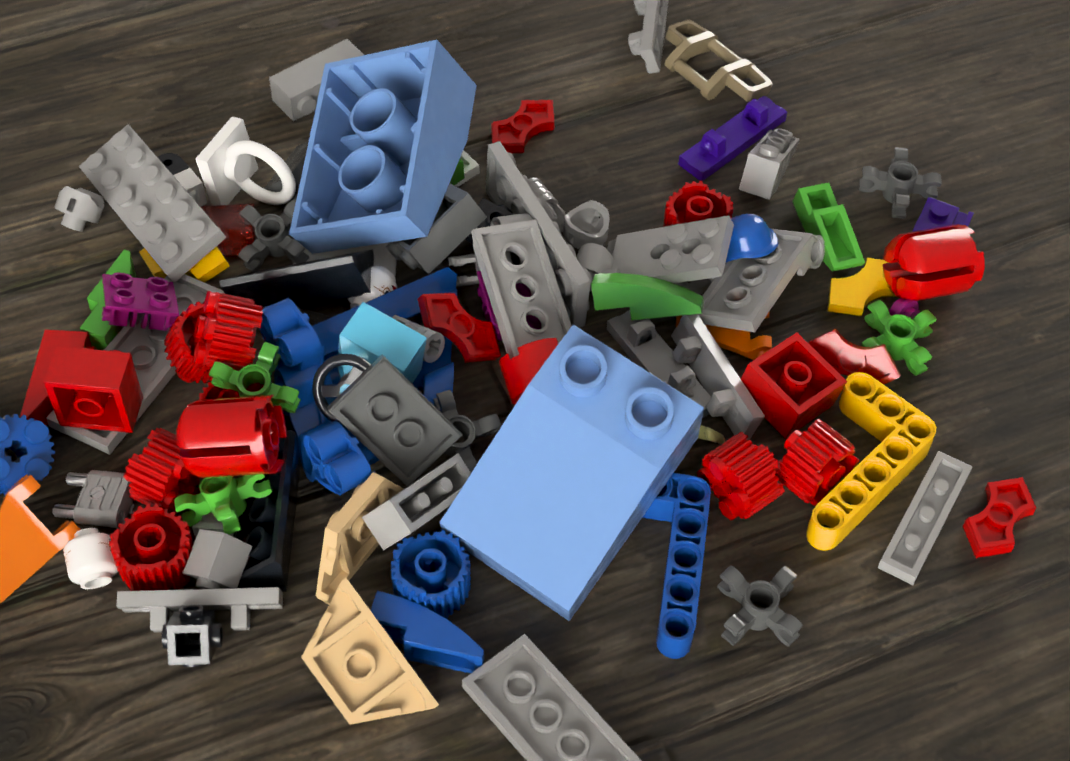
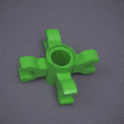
M881 300L869 304L867 308L872 313L866 315L864 320L871 328L877 329L881 335L870 337L863 341L861 345L863 347H874L885 343L893 360L904 359L913 375L917 376L927 371L928 367L924 363L931 360L932 356L926 348L918 346L914 340L924 338L932 333L933 330L929 325L936 322V317L929 310L920 312L913 319L901 314L891 316L887 306Z
M267 342L263 344L256 364L247 365L240 371H237L224 363L215 361L209 372V376L213 377L211 384L223 389L235 390L239 392L240 397L273 395L271 398L272 404L281 405L283 410L290 413L296 412L301 401L300 398H297L299 395L298 390L288 386H279L271 382L270 376L276 369L281 355L277 354L279 346ZM254 383L264 385L261 390L256 392L246 390L248 386Z
M264 474L244 475L237 479H234L233 476L206 477L199 486L201 493L197 495L182 494L174 499L175 509L177 512L192 509L182 514V519L188 523V526L197 524L204 515L212 513L217 521L222 522L224 533L229 535L241 530L238 517L247 507L245 499L249 497H266L272 493L269 480L255 483L265 478Z

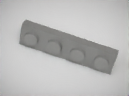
M940 451L937 452L882 556L878 569L914 585L973 466Z

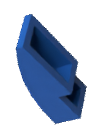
M381 591L376 592L371 612L391 640L403 644L406 660L466 673H472L484 664V650L449 620L405 598Z

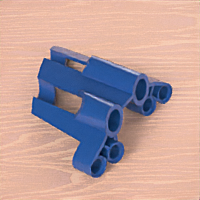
M445 267L365 303L391 318L397 315L409 319L421 313L418 298L422 294L455 293L457 296V274L449 267ZM288 297L262 309L263 320L259 329L264 342L279 346L277 354H280L281 358L274 372V384L288 386L299 391L297 398H300L301 401L296 412L290 413L283 410V414L289 416L293 430L296 432L304 472L310 482L318 480L321 485L333 493L342 495L356 488L359 484L364 483L373 473L370 465L379 461V459L346 427H343L337 420L331 422L320 412L314 401L312 384L319 366L328 358L338 355L339 335L359 306L311 326L309 316L306 313L302 314L295 303ZM445 336L444 349L440 357L432 363L423 361L422 369L412 383L419 391L423 390V395L433 405V399L437 398V393L450 389L453 392L454 362H451L452 341ZM337 367L327 374L324 384H337L340 381ZM337 397L325 398L330 405Z

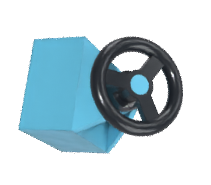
M362 302L339 335L338 355L325 360L314 375L312 392L320 412L331 422L337 420V422L345 427L328 411L329 403L325 397H338L382 354L413 383L422 369L427 337ZM337 367L340 381L337 384H324L327 374Z

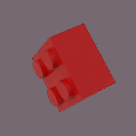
M797 332L750 362L741 377L742 382L765 415L764 418L785 439L795 430H799L832 407L847 383V380Z
M56 346L44 379V385L59 425L133 433L143 394L131 353L119 350L86 349L81 346Z

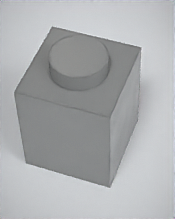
M199 529L183 573L197 579L195 586L200 589H236L252 546L223 532Z

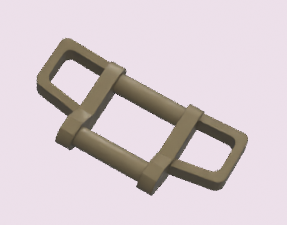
M685 20L668 27L665 38L677 48L667 57L665 67L672 72L677 71L701 90V95L708 101L714 99L725 86H728L748 102L754 98L759 99L769 94L773 84L772 81L748 59H741L720 43L718 36L711 31H708L692 20ZM687 33L692 37L686 38L682 34ZM711 50L728 65L722 66L707 80L686 64V62L691 57ZM748 77L757 86L750 87L742 80Z

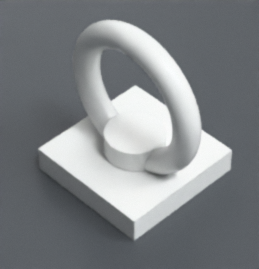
M232 116L196 157L212 208L223 211L241 189L253 198L270 205L285 204L293 198L296 192L295 178L288 165L268 147L249 140L243 119ZM255 156L268 163L276 171L283 185L281 191L272 192L266 190L250 179L258 170Z

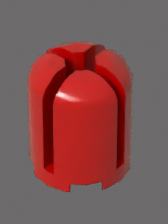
M955 224L902 233L894 237L885 247L883 260L887 262L882 266L883 276L889 290L896 297L915 301L970 291L969 289H971L975 282L982 280L985 268L984 252L977 251L975 242L970 234L975 232L966 225Z
M273 395L204 399L190 403L183 410L176 430L177 445L182 448L179 455L185 468L191 474L201 478L278 473L285 459H278L279 438L286 437L285 418L281 405L273 406L271 402Z

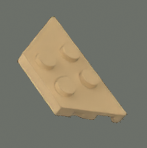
M373 472L364 483L359 484L355 488L352 497L342 509L336 511L331 516L324 533L316 597L330 604L340 582L345 578L349 581L378 547L379 543L362 517L404 488Z
M343 579L301 657L349 725L436 708L439 704L348 579Z

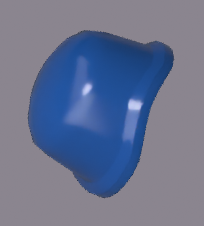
M742 214L731 218L734 227L726 262L740 258L764 257L778 247L779 243L776 233L767 226L761 216Z

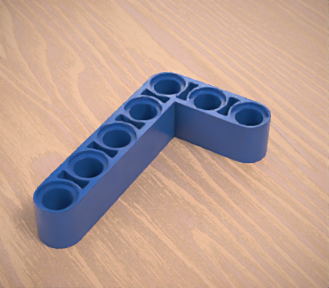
M673 473L658 494L659 496L655 498L642 518L671 522L656 643L660 653L665 657L679 659L690 652L696 628L711 490L709 484L700 477ZM687 499H693V500H696L697 502H691V501H688ZM682 531H690L694 534H686ZM678 563H685L691 567H681ZM680 596L685 598L687 601L680 602L675 600L673 597ZM678 631L682 633L684 636L675 637L670 635L668 632Z

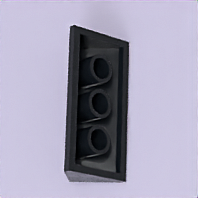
M371 249L244 273L219 280L220 286L225 294L253 299L254 305H259L263 308L288 297L297 307L362 296L364 293H371L370 280L371 267L374 266V252Z
M292 430L286 432V437L279 438L278 459H285L282 469L278 473L264 474L265 478L255 482L261 483L269 480L272 493L263 498L249 497L245 499L247 507L238 517L241 530L234 532L233 537L251 545L252 549L237 588L279 587L282 592L287 591L301 467L297 435Z

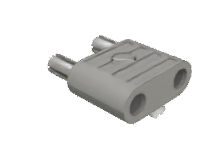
M91 470L89 474L69 472L66 476L67 485L82 486V491L75 506L55 504L53 515L54 517L74 519L76 524L119 528L118 525L125 523L124 519L127 518L128 513H132L134 508V499L129 497L130 482L125 480V477H123L124 473L100 470Z

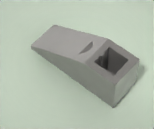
M784 129L769 130L749 153L739 190L770 200L784 176L800 139L792 137L793 134Z

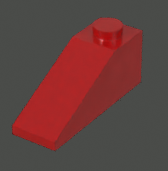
M44 330L20 417L26 415L27 420L34 418V421L38 420L45 426L48 425L46 418L53 411V406L44 385V379L56 346H81L86 349L97 350L95 346H92L88 332Z

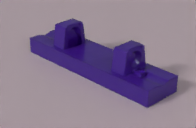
M762 96L758 100L754 98L746 104L743 111L715 131L711 129L706 132L701 141L681 154L678 165L698 180L704 181L764 137L769 130L775 129L786 121L788 111L774 104L766 96Z

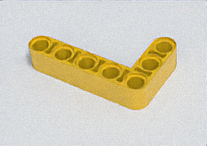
M863 372L852 373L847 377V383L842 390L839 400V408L845 416L880 440L881 443L813 509L806 530V538L811 546L818 550L826 551L836 547L927 456L936 435L937 427L930 417L874 377Z

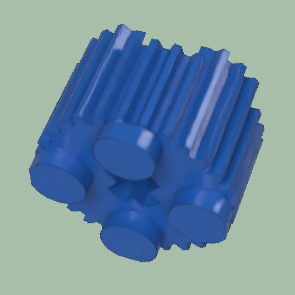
M9 414L3 418L0 417V495L4 493L5 496L6 492L26 474L28 476L31 474L39 483L51 470L50 464L54 462L51 456L55 454L51 447L54 446V443L49 442L51 438L49 429L41 421H34V418L27 420L26 415H22L19 418L18 414H14L11 417ZM8 449L12 450L16 454L17 460L11 462V456H5V451Z
M442 530L441 532H434L433 535H430L429 532H426L425 536L417 534L416 539L413 537L403 538L402 544H397V550H393L394 561H391L394 595L422 605L448 619L449 614L453 615L454 609L458 611L460 604H465V598L469 597L471 588L469 555L465 553L464 547H460V538H453V533L447 535L446 531Z

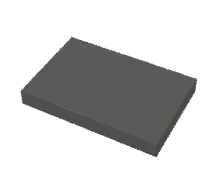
M383 354L327 407L328 411L406 486L412 484L462 436V433Z

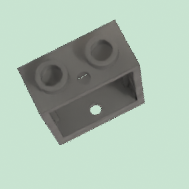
M449 183L428 236L389 242L385 247L398 261L402 259L412 270L418 267L429 274L487 216L469 193Z

